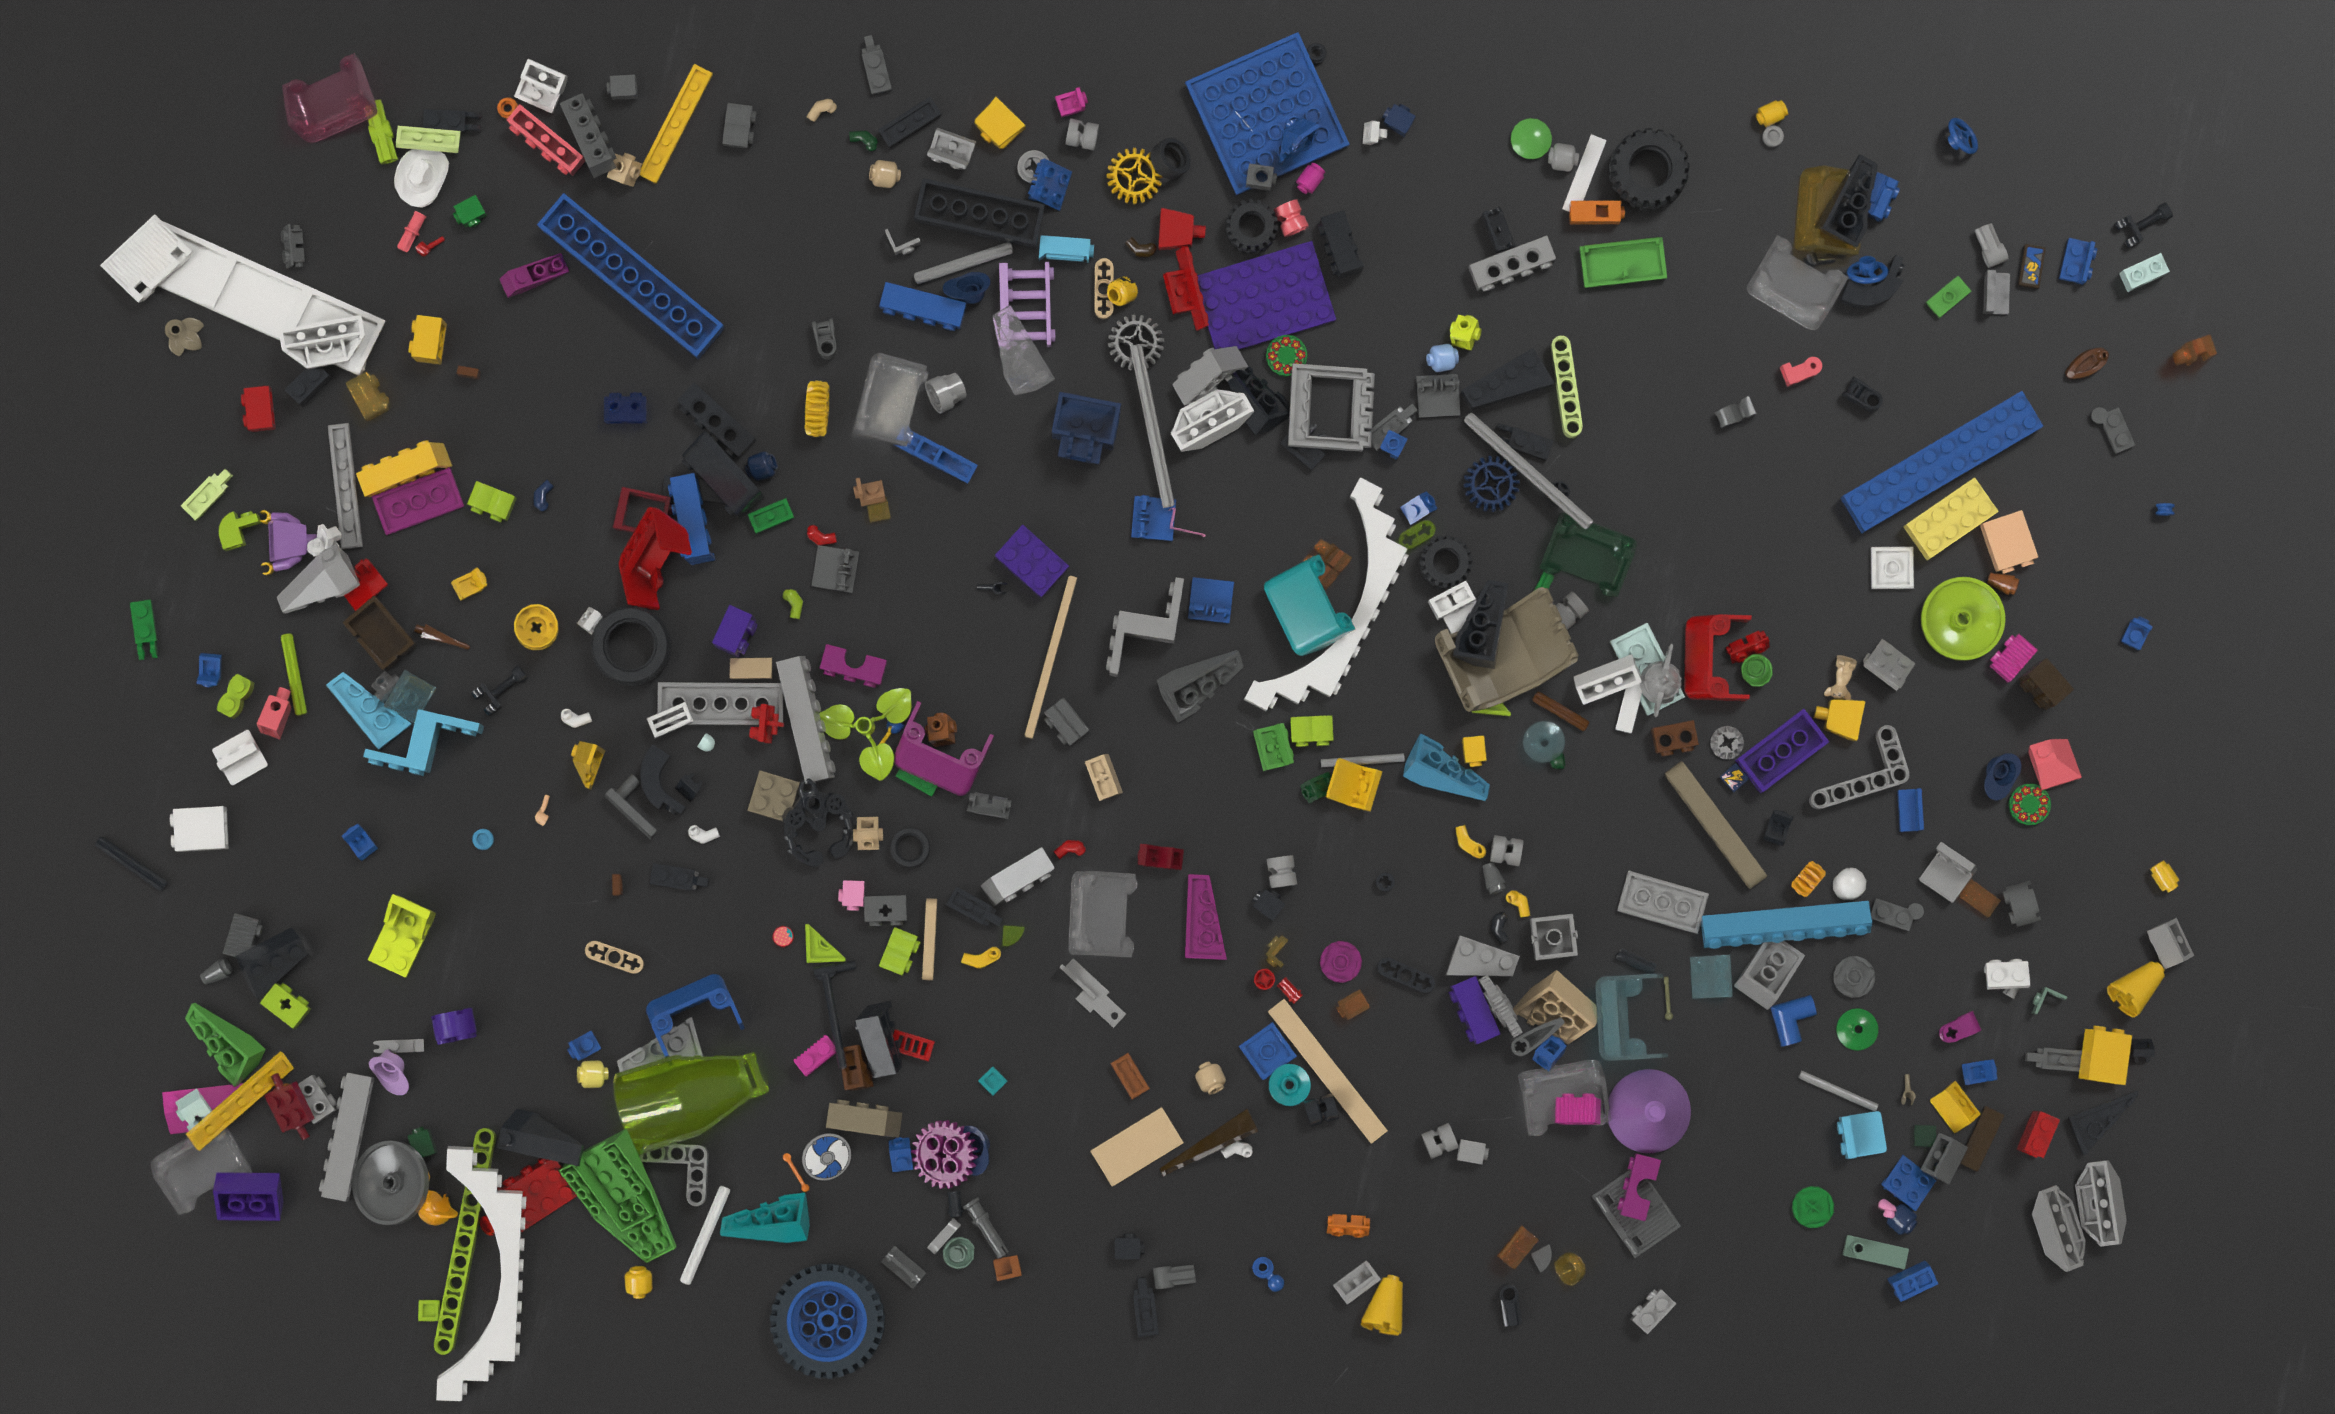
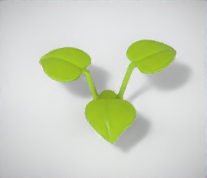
M898 688L884 693L878 699L876 705L877 710L883 715L875 718L872 717L871 719L860 717L854 724H852L855 718L854 713L846 705H834L819 713L820 719L824 721L826 727L825 732L832 738L838 740L846 739L851 733V728H856L859 733L869 739L872 747H867L861 752L859 762L861 768L867 774L879 781L884 780L891 772L894 764V753L888 744L881 743L876 746L871 737L875 730L874 722L885 717L894 724L904 722L909 717L912 709L911 691L909 689Z

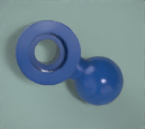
M1260 1257L1254 1261L1252 1266L1254 1274L1258 1278L1267 1279L1270 1290L1274 1292L1280 1291L1284 1287V1280L1281 1276L1273 1274L1274 1266L1272 1261L1266 1257ZM1261 1264L1267 1265V1269L1265 1271L1259 1270V1266Z

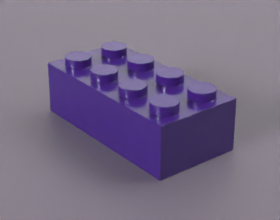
M1802 709L1735 761L1756 789L1762 793L1829 743V740L1806 710Z

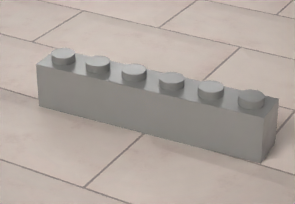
M805 656L776 662L805 784H809L806 781L808 778L812 779L815 783L835 778V765L829 756L831 751L830 744L824 735L826 727L824 721L820 719L819 712L821 707L814 694L816 686L809 673L811 671L810 662Z
M347 1073L342 1078L341 1088L344 1090L342 1097H339L336 1109H339L338 1118L335 1117L333 1120L332 1130H335L334 1137L330 1138L328 1150L331 1152L329 1159H326L323 1171H326L325 1180H321L319 1192H322L321 1197L345 1202L349 1201L353 1173L359 1155L374 1077Z

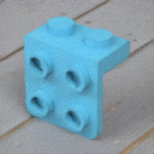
M1879 1111L1839 1117L1837 1130L1838 1134H1842L1843 1142L1840 1143L1842 1155H1845V1159L1886 1152L1887 1147L1882 1116Z

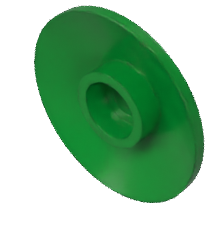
M1851 1009L1839 1018L1836 1032L1838 1039L1845 1047L1851 1050H1864L1875 1042L1878 1036V1024L1870 1012L1864 1009ZM1857 1025L1862 1027V1032L1859 1034L1855 1032Z

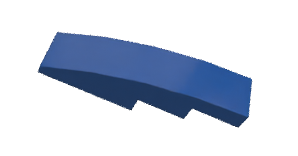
M906 427L902 428L894 443V446L967 484L978 466Z

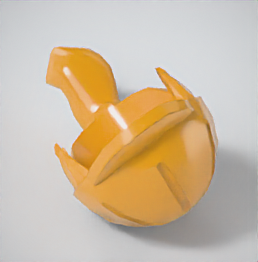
M428 1190L426 1200L418 1215L425 1223L436 1226L447 1222L450 1218L457 1217L458 1212L450 1206L449 1197H446V1194L442 1198L437 1192Z

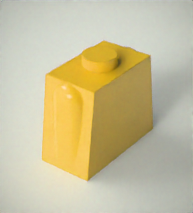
M997 97L993 99L974 121L976 127L982 132L980 134L982 138L988 143L992 141L999 149L1007 147L1018 134L1026 129L1025 124Z

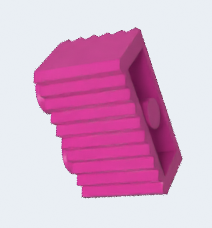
M2017 634L2015 637L2011 635L2004 643L2006 648L2002 652L1998 650L1990 659L1993 662L1990 667L2007 682H2011L2038 651L2020 634Z
M824 1035L823 1038H820V1041L817 1040V1043H814V1046H811L810 1049L807 1048L804 1054L797 1056V1059H794V1063L807 1077L836 1054L834 1042L829 1036Z
M1585 1093L1582 1094V1097H1575V1094H1562V1097H1556L1555 1123L1559 1125H1600L1601 1099L1596 1098L1595 1094Z

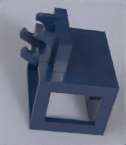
M1059 392L1051 432L1053 439L1061 440L1058 457L1099 465L1102 448L1114 449L1121 414V403Z

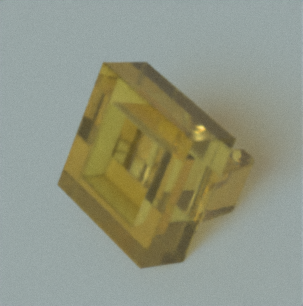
M885 497V502L867 505L870 522L891 518L887 497Z

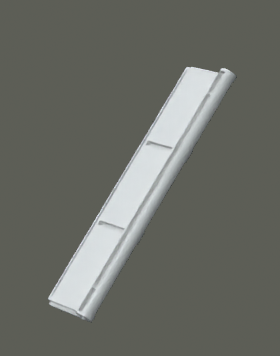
M163 222L193 253L190 256L191 258L181 267L176 268L158 285L159 287L277 340H280L278 331L280 329L361 315L365 337L349 362L333 365L358 376L362 375L363 371H365L366 360L386 322L385 320ZM177 248L171 255L177 259L183 252Z

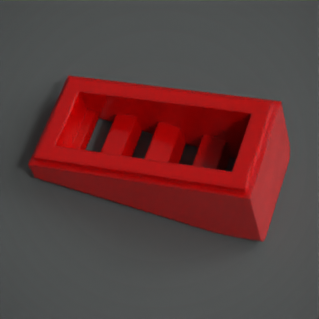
M899 1030L894 1031V1041L898 1040L900 1035L904 1036L899 1048L900 1053L930 1061L935 1041ZM907 1038H911L908 1051L904 1050ZM917 1040L919 1041V1045L916 1053H914L912 1051L915 1041ZM923 1043H927L924 1055H920Z

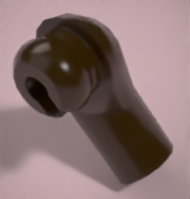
M1133 237L1125 243L1137 257H1151L1157 250L1155 244L1140 245Z

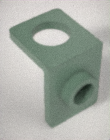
M2043 987L2041 992H2037L2032 1004L2035 1006L2032 1014H2038L2047 993L2062 1000H2067V996Z

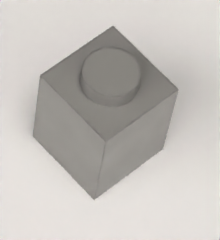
M1460 1139L1456 1160L1483 1164V1160L1487 1161L1489 1148H1485V1143Z

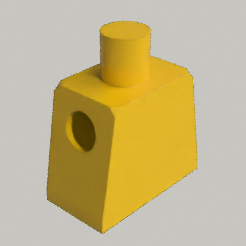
M1830 700L1828 708L1816 706L1814 718L1825 720L1824 730L1848 740L1857 741L1865 701Z

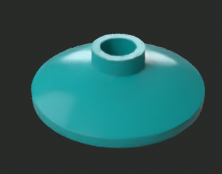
M1285 1064L1278 1067L1269 1079V1091L1272 1097L1278 1103L1285 1106L1300 1104L1307 1098L1310 1092L1311 1082L1307 1072L1294 1064ZM1287 1081L1293 1082L1294 1086L1292 1089L1286 1088L1285 1084Z

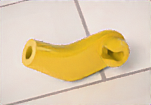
M1465 825L1455 827L1459 847L1475 858H1483L1486 855V848L1470 839Z
M991 947L980 955L964 953L961 963L975 968H983L997 961L1001 956V951L997 947Z

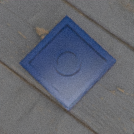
M1273 1022L1239 1046L1262 1080L1269 1077L1278 1067L1287 1064L1297 1057Z

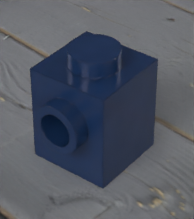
M1394 104L1392 109L1389 107L1386 109L1382 117L1385 119L1383 125L1405 137L1416 116L1410 113L1408 107L1399 104V106Z

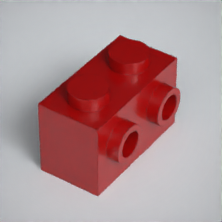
M270 386L244 388V394H241L242 406L246 408V414L243 415L244 427H247L250 432L276 429L272 388Z

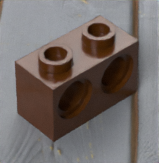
M1694 720L1651 729L1656 754L1661 753L1662 757L1673 755V750L1682 749V753L1694 751V746L1699 745ZM1686 731L1691 735L1690 742L1684 743L1681 741V732ZM1666 735L1670 738V745L1668 747L1660 744L1661 736Z
M861 1045L844 1047L847 1068L841 1069L844 1089L855 1091L874 1087L872 1073L867 1067L866 1053L862 1051Z

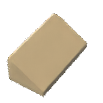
M730 658V679H772V658Z

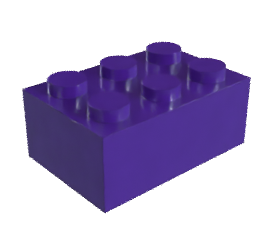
M1023 524L995 554L997 560L1041 599L1069 569L1068 564Z
M729 605L712 643L716 648L740 658L741 654L745 655L749 647L747 640L750 635L753 636L758 627V624L755 623V617Z
M1476 976L1450 987L1452 990L1449 992L1453 1004L1457 1002L1460 1010L1457 1011L1461 1023L1466 1022L1468 1030H1465L1470 1042L1474 1041L1475 1044H1479L1500 1035Z
M216 1172L213 1194L217 1220H281L283 1195L280 1173Z

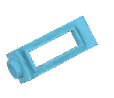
M1041 235L1039 261L1046 257L1053 260L1084 262V259H1087V263H1089V257L1094 256V245H1090V239Z

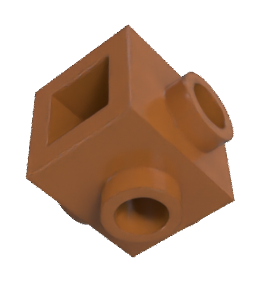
M936 713L933 717H927L928 725L925 726V731L931 744L935 747L955 744V733L957 732L955 720L946 713Z

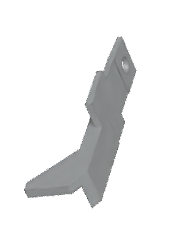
M1074 958L1066 967L1063 964L1059 967L1083 989L1076 1000L1090 1013L1094 1009L1113 1028L1126 1015L1123 1010L1106 996L1109 991ZM1114 1012L1118 1014V1018L1115 1020L1111 1018V1014Z

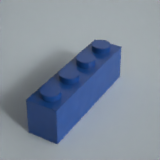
M885 282L879 307L883 309V313L895 316V313L903 314V318L915 321V318L924 320V324L935 326L938 323L944 325V329L955 331L956 328L961 329L967 304L966 302Z

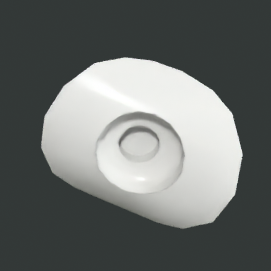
M411 149L406 152L401 158L394 176V186L402 200L410 206L421 208L435 200L449 168V161L445 154L440 151Z

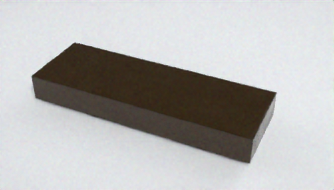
M1987 1106L1984 1107L1966 1144L1968 1149L1960 1164L1978 1172L2005 1115Z

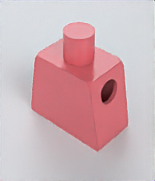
M279 687L276 697L268 696L257 722L260 733L280 740L291 711V705L288 701L291 691Z

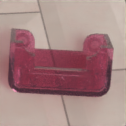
M355 54L346 56L340 61L342 71L311 85H307L304 81L298 79L282 85L288 126L305 141H320L370 119L377 114V106L361 61Z

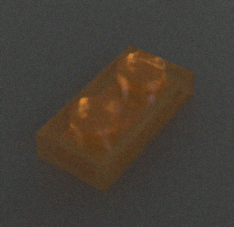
M1970 879L1959 895L1961 899L1987 918L1990 917L2001 901L1972 879Z

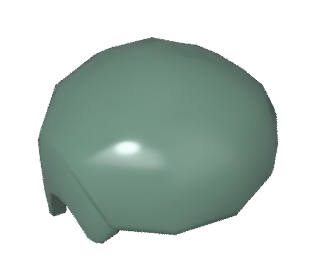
M951 1238L943 1248V1259L951 1268H965L974 1259L975 1247L967 1238Z

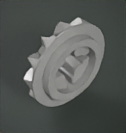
M1037 150L1024 153L1017 165L1021 178L1028 183H1031L1032 180L1037 181V178L1033 177L1035 174L1033 170L1028 169L1031 166V159L1037 165L1041 159L1049 160L1048 157Z
M1723 726L1713 733L1710 745L1716 756L1722 759H1732L1742 752L1744 740L1742 734L1736 728ZM1723 734L1727 739L1735 738L1731 743V749L1728 746L1719 747L1724 742Z

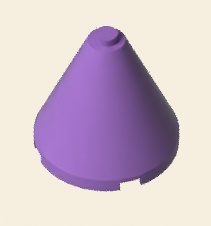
M1645 1069L1630 1073L1614 1086L1608 1098L1606 1113L1610 1129L1624 1146L1641 1153H1658L1669 1149L1683 1137L1690 1122L1691 1107L1685 1089L1674 1077L1662 1071Z

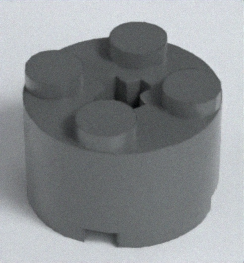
M2030 880L2007 886L2006 891L2003 892L2005 904H2010L2012 911L2008 913L2011 924H2016L2017 927L2042 921L2041 916L2036 917V913H2039V908L2033 888L2028 889V885H2031Z

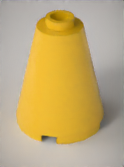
M2149 962L2110 983L2107 987L2108 995L2113 1002L2116 1000L2121 1006L2118 1008L2130 1017H2136L2142 1012L2165 977V970L2158 962Z
M1387 1275V1278H1382L1361 1319V1326L1369 1330L1377 1329L1382 1334H1401L1403 1283L1399 1281V1277Z

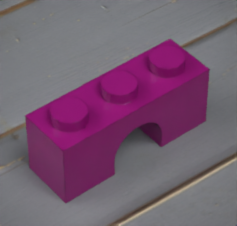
M826 644L820 669L824 670V675L835 677L836 674L844 676L843 680L855 683L857 679L864 681L863 685L876 688V685L881 686L887 660L866 655L865 662L861 667L850 668L845 661L847 650Z
M1640 1154L1630 1157L1628 1169L1631 1170L1629 1178L1625 1177L1622 1187L1625 1190L1624 1198L1620 1197L1617 1210H1620L1619 1215L1646 1221L1651 1201L1642 1199L1638 1195L1637 1185L1643 1179L1656 1181L1661 1160Z

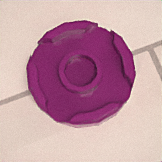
M1344 941L1331 943L1324 949L1320 959V966L1325 976L1339 983L1351 981L1356 977L1362 964L1361 955L1357 948Z

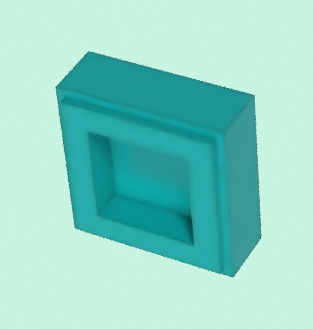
M994 1067L978 1080L992 1096L1007 1082Z

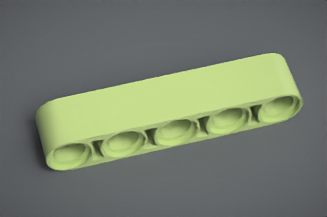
M1557 336L1551 343V356L1562 430L1566 437L1576 438L1581 433L1583 425L1571 343L1567 337ZM1558 341L1564 342L1566 349L1558 351L1555 343ZM1566 362L1569 365V370L1565 372L1560 371L1558 363ZM1563 382L1571 384L1572 390L1570 392L1562 390L1561 384ZM1568 402L1573 403L1575 411L1567 412L1564 409V404ZM1569 423H1575L1578 426L1576 433L1568 431L1567 425Z

